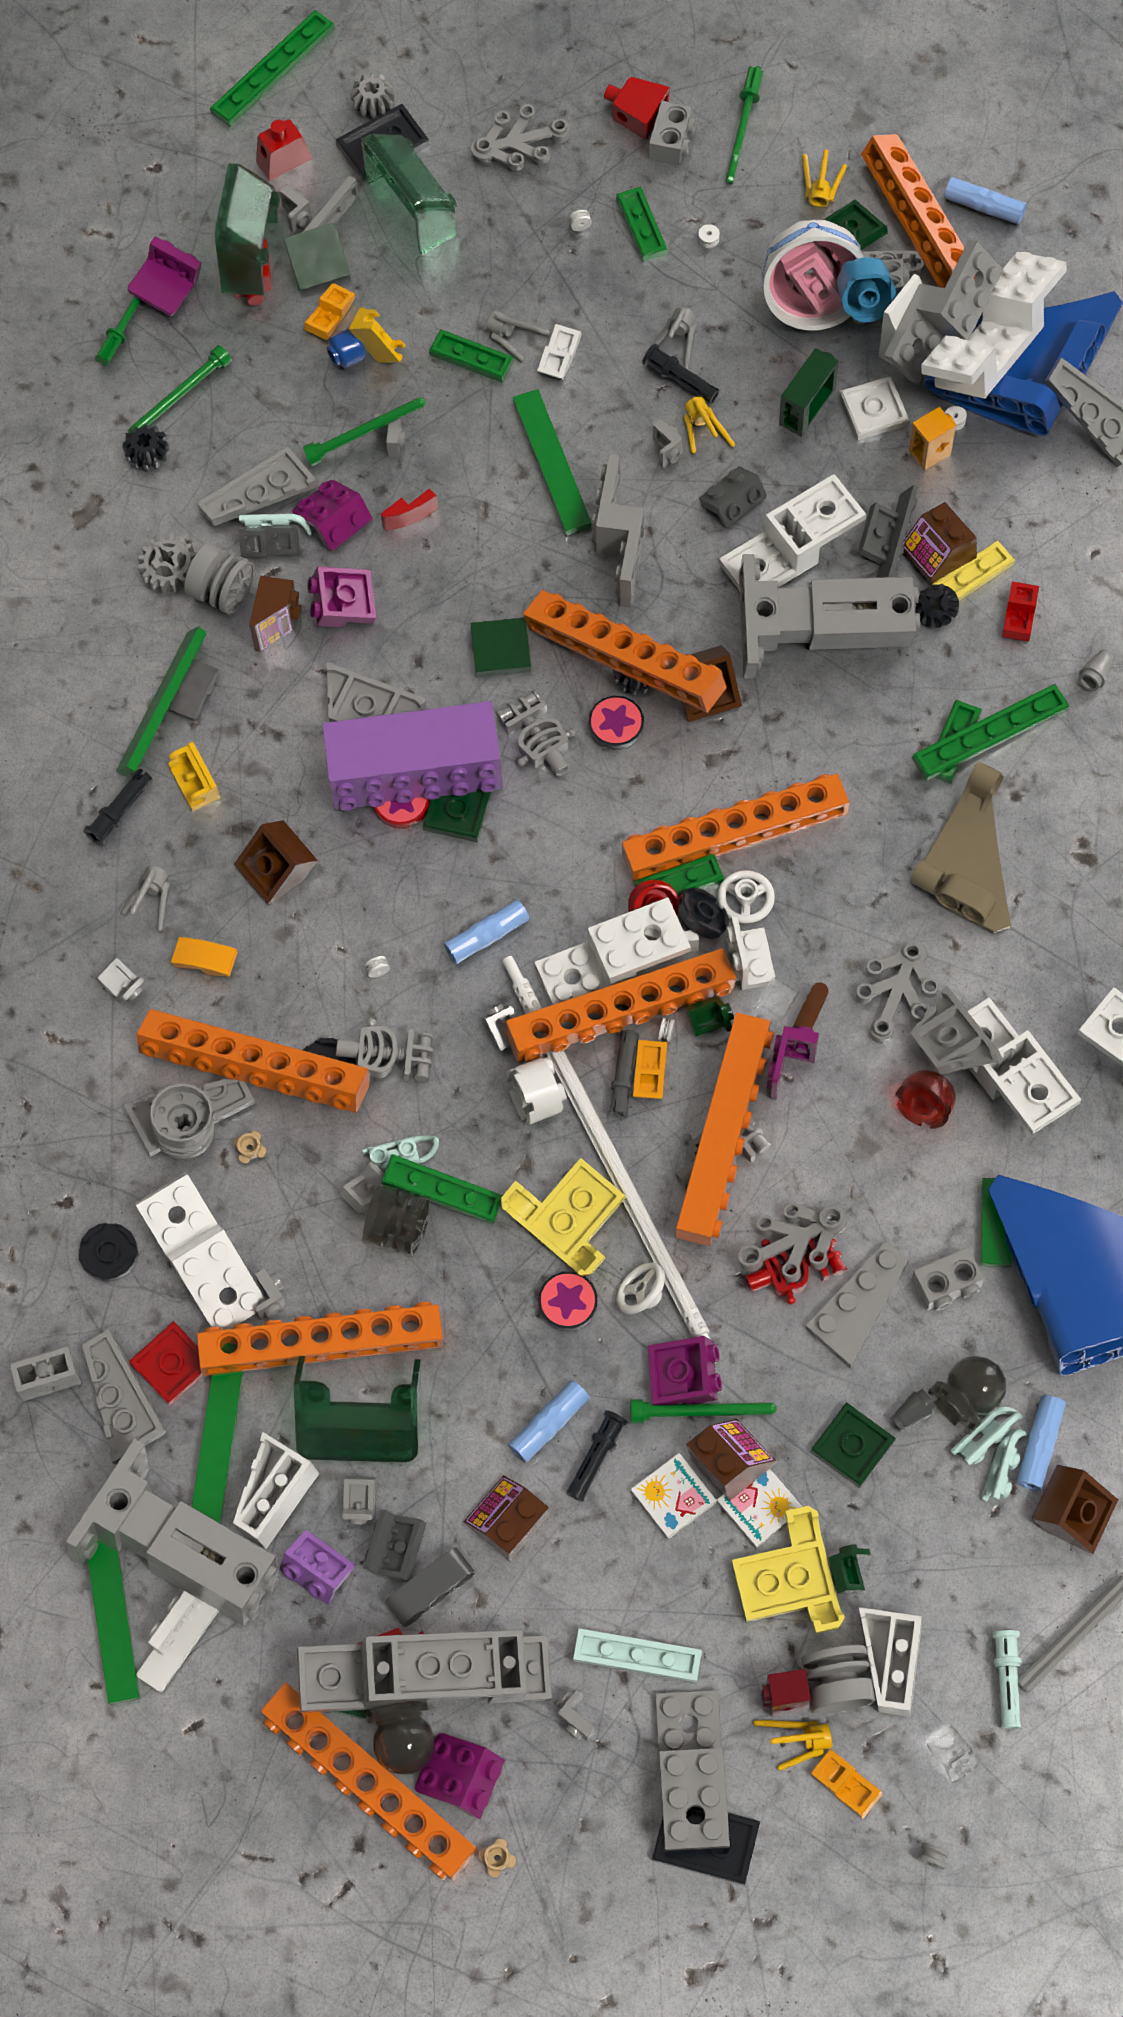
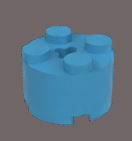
M863 257L847 261L842 265L841 272L837 278V291L845 312L859 322H873L882 318L884 311L896 297L895 286L884 262L878 258Z

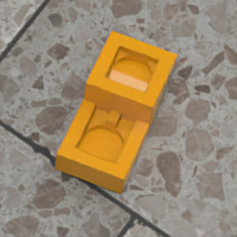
M332 283L319 298L317 309L304 322V330L327 341L344 319L356 294Z
M179 937L170 963L176 968L201 970L205 975L230 977L238 951L235 948L214 942Z
M638 1040L633 1097L663 1099L667 1042Z
M831 1749L811 1772V1775L862 1819L883 1795L877 1787L856 1772V1769Z

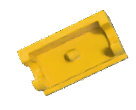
M359 307L349 330L363 343L366 350L378 363L400 362L403 356L394 350L398 347H406L404 342L390 338L373 318L380 316L375 309Z
M193 741L169 755L171 761L168 762V766L192 811L220 799L217 786Z

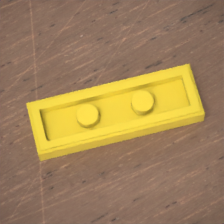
M997 540L979 552L976 559L945 575L932 585L942 583L952 588L960 601L1013 566L1015 559Z

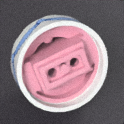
M825 220L799 221L778 234L772 240L763 256L761 270L765 299L772 313L783 323L802 330H823L847 320L851 315L845 312L837 291V278L845 262L864 257L855 237L844 227ZM808 270H813L811 274L805 273Z

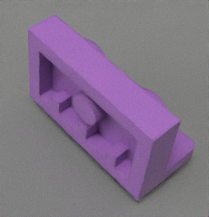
M305 1530L284 1553L280 1565V1571L289 1580L297 1582L308 1590L314 1598L320 1599L326 1604L332 1601L335 1591L355 1568L354 1563L308 1530Z

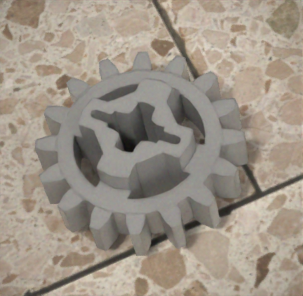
M161 534L159 535L160 541L155 542V540L150 539L151 546L142 547L143 555L138 556L140 564L138 569L143 577V581L145 583L150 582L153 590L161 586L164 593L167 587H171L176 592L177 585L180 584L184 587L187 571L196 552H194L191 543L186 544L184 537L176 541L174 534H171L169 539H165Z

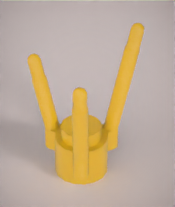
M827 149L823 151L819 179L815 180L812 185L807 154L802 155L806 186L805 199L812 206L819 208L828 206L829 202H834L835 193L847 168L846 164L842 165L831 188L829 182L825 180L829 153Z
M695 397L685 404L684 408L687 414L683 419L687 426L692 454L696 453L693 423L696 426L706 424L714 438L718 436L715 430L716 427L731 447L735 446L734 441L715 417L711 407L707 406L704 398Z
M755 1720L753 1722L754 1726L806 1729L802 1731V1734L770 1739L771 1744L804 1741L805 1748H811V1751L777 1766L779 1771L813 1757L824 1756V1749L832 1748V1738L828 1723L818 1724V1721L796 1722L777 1720Z

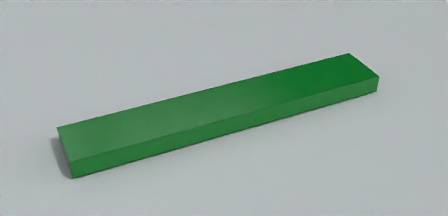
M314 10L210 107L211 114L228 127H231L335 29L334 23Z
M539 389L514 396L513 403L566 536L591 528L592 522Z
M198 626L187 632L116 770L121 775L126 776L136 772L207 634V631Z
M1053 684L914 753L911 758L925 781H928L1067 711L1070 706L1057 685Z
M227 1343L223 1346L222 1351L231 1354L237 1350L238 1346ZM244 1371L212 1375L192 1508L220 1524L222 1523Z
M97 1541L99 1544L93 1557L88 1560L107 1699L109 1705H114L141 1698L136 1675L137 1671L120 1555L116 1550Z

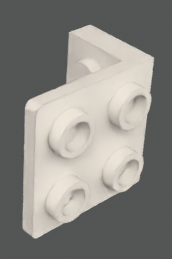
M732 916L731 926L726 927L728 936L726 938L728 954L732 955V969L735 973L736 981H740L741 990L775 985L776 978L764 927L741 931L738 916Z

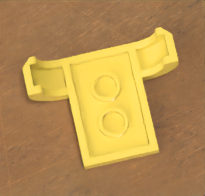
M580 1158L542 1203L517 1181L501 1197L502 1208L579 1275L586 1276L592 1275L606 1259L603 1254L588 1242L626 1199V1196Z
M810 1506L787 1510L785 1517L790 1547L732 1560L746 1623L807 1609L815 1634L839 1629L845 1616L842 1614L821 1536L818 1511Z

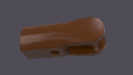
M819 982L812 986L793 1028L798 1026L813 1028L829 992L827 985Z

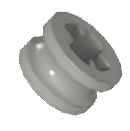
M922 1843L923 1853L919 1854L917 1859L932 1867L944 1869L945 1864L943 1860L948 1858L949 1852L934 1845Z

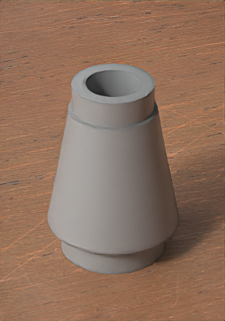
M1100 650L1079 671V682L1085 689L1096 691L1104 686L1114 661L1112 653L1107 650Z

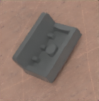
M738 466L736 469L731 470L716 485L711 486L706 493L699 497L702 507L718 514L723 526L729 528L764 500L767 494L759 475Z
M382 1509L374 1525V1534L365 1555L364 1568L378 1577L408 1582L412 1575L427 1523L421 1519L397 1516L388 1510Z

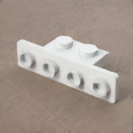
M186 1591L183 1592L181 1597L176 1596L168 1607L169 1613L164 1621L158 1622L151 1630L149 1635L151 1639L148 1644L153 1648V1651L136 1674L139 1679L158 1692H163L219 1612L214 1607Z

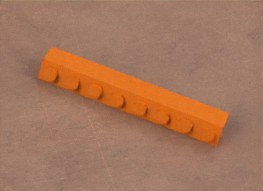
M738 1012L735 1014L676 1227V1238L709 1247H711L713 1237L719 1239L723 1221L718 1220L721 1210H727L730 1193H726L728 1182L734 1183L738 1166L733 1165L736 1155H742L745 1139L741 1138L743 1128L749 1129L752 1112L748 1111L750 1101L756 1102L760 1085L755 1084L757 1075L763 1076L767 1062V1058H763L764 1049H770L773 1041L774 1032L769 1031L770 1020Z

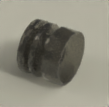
M380 1183L375 1189L367 1211L363 1229V1243L382 1249L390 1237H392L393 1252L399 1253L404 1245V1254L413 1257L427 1231L430 1216V1197L420 1195L416 1202V1194L409 1192L403 1203H400V1188Z

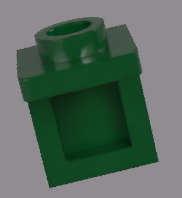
M718 995L685 1007L692 1032L696 1037L724 1027L727 1032L732 1029L733 1011L729 1003L724 1004Z
M857 1544L839 1548V1554L828 1557L837 1594H857L865 1591L858 1560L870 1556V1549L858 1548Z

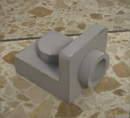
M502 1003L488 1008L486 1010L488 1015L481 1019L483 1023L487 1024L498 1050H503L510 1046L505 1034L506 1021L517 1016L512 1006L506 1005L503 1007Z

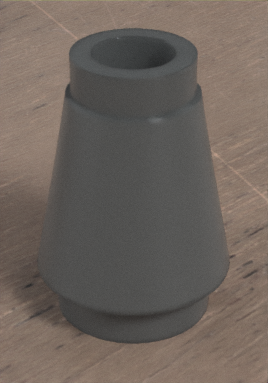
M923 1389L917 1393L913 1391L890 1418L903 1432L906 1428L908 1429L932 1416V1412L937 1406Z

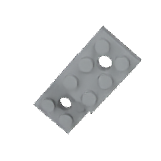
M968 240L945 288L919 284L884 356L910 382L919 384L924 375L922 374L921 364L937 347L943 336H956L960 339L969 340L1004 269L977 241Z
M609 454L608 464H603L600 480L602 481V486L597 490V512H594L592 517V542L596 543L598 554L621 557V563L617 565L615 582H617L616 595H620V606L631 608L644 540V508L617 504L621 485L620 455Z
M718 1690L656 1693L665 1851L730 1848ZM685 1716H692L698 1722L697 1729L692 1733H686L680 1728V1721ZM691 1807H699L703 1810L705 1818L700 1824H691L687 1820L686 1813Z

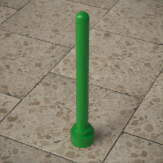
M217 345L210 351L208 361L134 423L128 429V433H133L134 426L138 429H142L144 423L149 426L213 370L224 369L232 362L228 352L222 346Z
M418 397L322 444L320 442L316 444L312 442L303 446L309 463L313 467L323 462L322 459L326 457L327 453L423 408L426 404L425 399Z
M643 1399L630 1400L631 1424H643L644 1421L650 1420V1417L773 1415L777 1411L774 1403L649 1405V1402H643Z

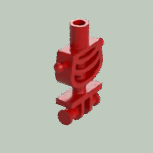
M813 1238L810 1239L807 1246L811 1253L817 1247ZM764 1239L761 1242L762 1247L771 1244L768 1239ZM832 1239L827 1254L828 1264L830 1263L833 1269V1276L847 1271V1267L844 1266L841 1260L843 1256L841 1251H834L833 1249L837 1245L836 1239ZM793 1248L786 1250V1252L791 1253ZM785 1251L763 1261L764 1268L745 1275L751 1292L772 1284L776 1296H787V1303L793 1305L796 1302L793 1294L800 1293L807 1287L809 1278L808 1266H811L809 1260L810 1253L804 1254L800 1264L803 1279L799 1283L791 1282L789 1285H786L782 1267L788 1262L789 1256ZM818 1256L814 1261L820 1262L823 1260V1257ZM776 1257H778L783 1263L780 1264ZM826 1267L818 1270L823 1282L829 1280V1272ZM795 1269L787 1271L789 1275L796 1273Z

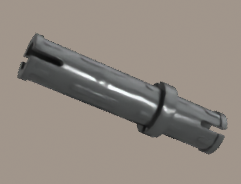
M633 1030L621 1031L616 1073L610 1087L613 1091L609 1114L617 1118L628 1116L630 1094L634 1091L632 1077L639 1033Z

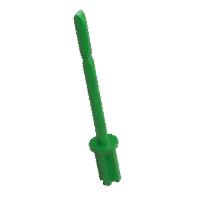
M750 66L748 68L744 89L739 95L740 99L744 101V106L726 177V182L731 184L734 181L752 103H757L760 100L758 93L764 72L760 66L755 68Z
M135 296L116 329L109 328L106 331V340L95 357V360L101 362L103 366H108L119 345L126 342L123 331L141 302Z

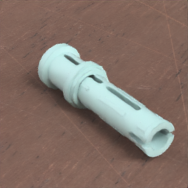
M1015 1630L992 1632V1638L995 1639L996 1658L993 1659V1665L999 1671L1002 1729L1021 1728L1017 1668L1022 1664V1659L1018 1657L1017 1644L1020 1631ZM1009 1683H1010V1701H1011V1709H1010V1710H1009V1694H1008V1684H1009Z

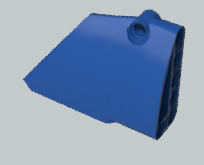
M1112 291L1099 296L1044 308L1043 329L985 399L935 387V377L929 375L925 378L924 385L937 396L981 417L1018 430L1045 436L1051 430L1063 407L1062 402L1057 398L1056 392H1053L1044 383L1058 359L1063 358L1086 375L1123 302L1116 292ZM983 315L980 316L975 329L983 321Z
M998 1175L988 1191L1004 1227L1006 1243L1033 1307L1038 1308L1048 1332V1347L1060 1375L1074 1374L1123 1357V1216L1046 1188Z

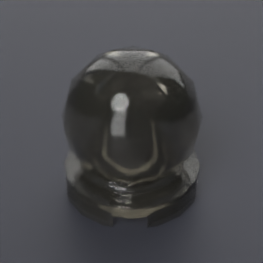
M977 1355L965 1357L955 1363L948 1374L947 1384L937 1381L929 1388L928 1394L931 1396L935 1394L937 1400L934 1402L935 1405L954 1426L960 1422L966 1427L963 1429L964 1433L972 1434L981 1424L978 1416L989 1415L998 1409L1003 1402L1007 1388L1006 1377L1000 1366L989 1358Z
M427 1700L401 1702L365 1711L367 1724L375 1722V1725L378 1726L373 1736V1751L379 1764L388 1771L397 1775H412L421 1771L430 1761L434 1753L435 1735L430 1724L421 1717L423 1713L420 1712L429 1710Z

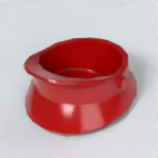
M648 880L642 882L633 889L629 896L628 911L631 912L669 898L678 916L676 905L679 897L677 891L670 884L663 881Z

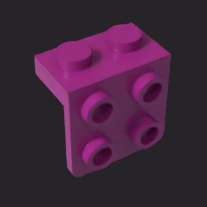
M155 236L150 242L148 258L128 285V292L166 315L173 316L199 280L202 262L198 261L192 254L184 253L177 249L169 241Z
M335 480L322 483L318 490L309 497L302 499L292 510L293 514L303 517L309 525L316 529L326 549L330 551L336 549L373 519L361 495Z
M784 1026L782 1036L776 1035L773 1049L774 1054L772 1062H770L766 1089L771 1090V1098L777 1099L785 1058L810 1063L815 1062L819 1033L805 1026H798L797 1028Z
M439 1733L433 1742L417 1779L415 1791L453 1805L466 1814L481 1819L484 1809L489 1803L495 1783L501 1775L505 1760L486 1747Z

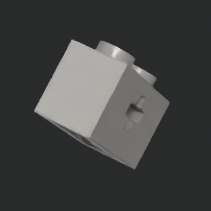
M69 1346L9 1364L16 1391L23 1402L82 1384L75 1357Z

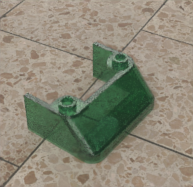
M369 134L362 138L361 145L366 181L370 185L383 177L414 218L420 254L423 255L457 236L456 201L450 193L446 194L415 153L411 140L408 137L404 138L402 135Z
M229 163L227 167L215 227V245L221 293L264 295L262 271L263 266L268 265L269 249L264 248V236L267 223H278L277 208H279L280 193L275 191V187L241 164Z
M299 1356L293 1384L296 1449L299 1455L309 1460L410 1462L415 1459L418 1454L420 1434L421 1359L414 1360L411 1384H401L393 1389L391 1403L331 1402V1392L325 1384L318 1381H306L305 1356Z

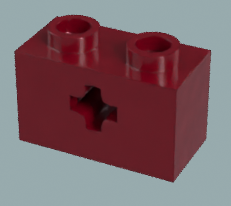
M805 1669L767 1675L766 1684H762L761 1696L764 1709L770 1708L771 1717L809 1710L811 1697Z

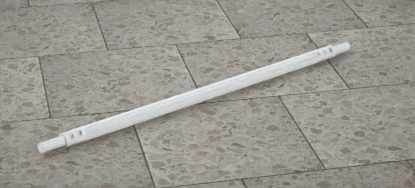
M512 956L504 958L502 962L513 982L512 988L525 1013L542 1009L528 979L523 978ZM535 1032L539 1039L547 1037L544 1032ZM553 1051L547 1052L546 1054L550 1058L614 1186L626 1196L623 1203L653 1262L663 1268L665 1272V1285L692 1338L699 1336L709 1338L708 1334L710 1331L565 1051L557 1053Z

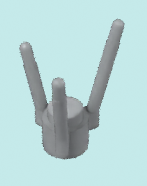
M678 307L675 309L672 318L668 319L666 326L653 344L660 345L667 334L669 338H672L674 334L683 336L687 333L684 367L689 370L693 335L697 328L692 324L695 315L688 308Z
M494 311L487 322V330L493 332L491 339L499 342L519 361H523L524 357L502 338L503 336H510L514 326L546 336L550 335L548 330L513 319L499 311Z
M147 866L136 888L121 910V914L125 915L131 907L129 913L134 915L146 893L157 895L158 892H161L157 931L162 932L167 892L170 888V884L165 882L168 876L167 872L157 866Z

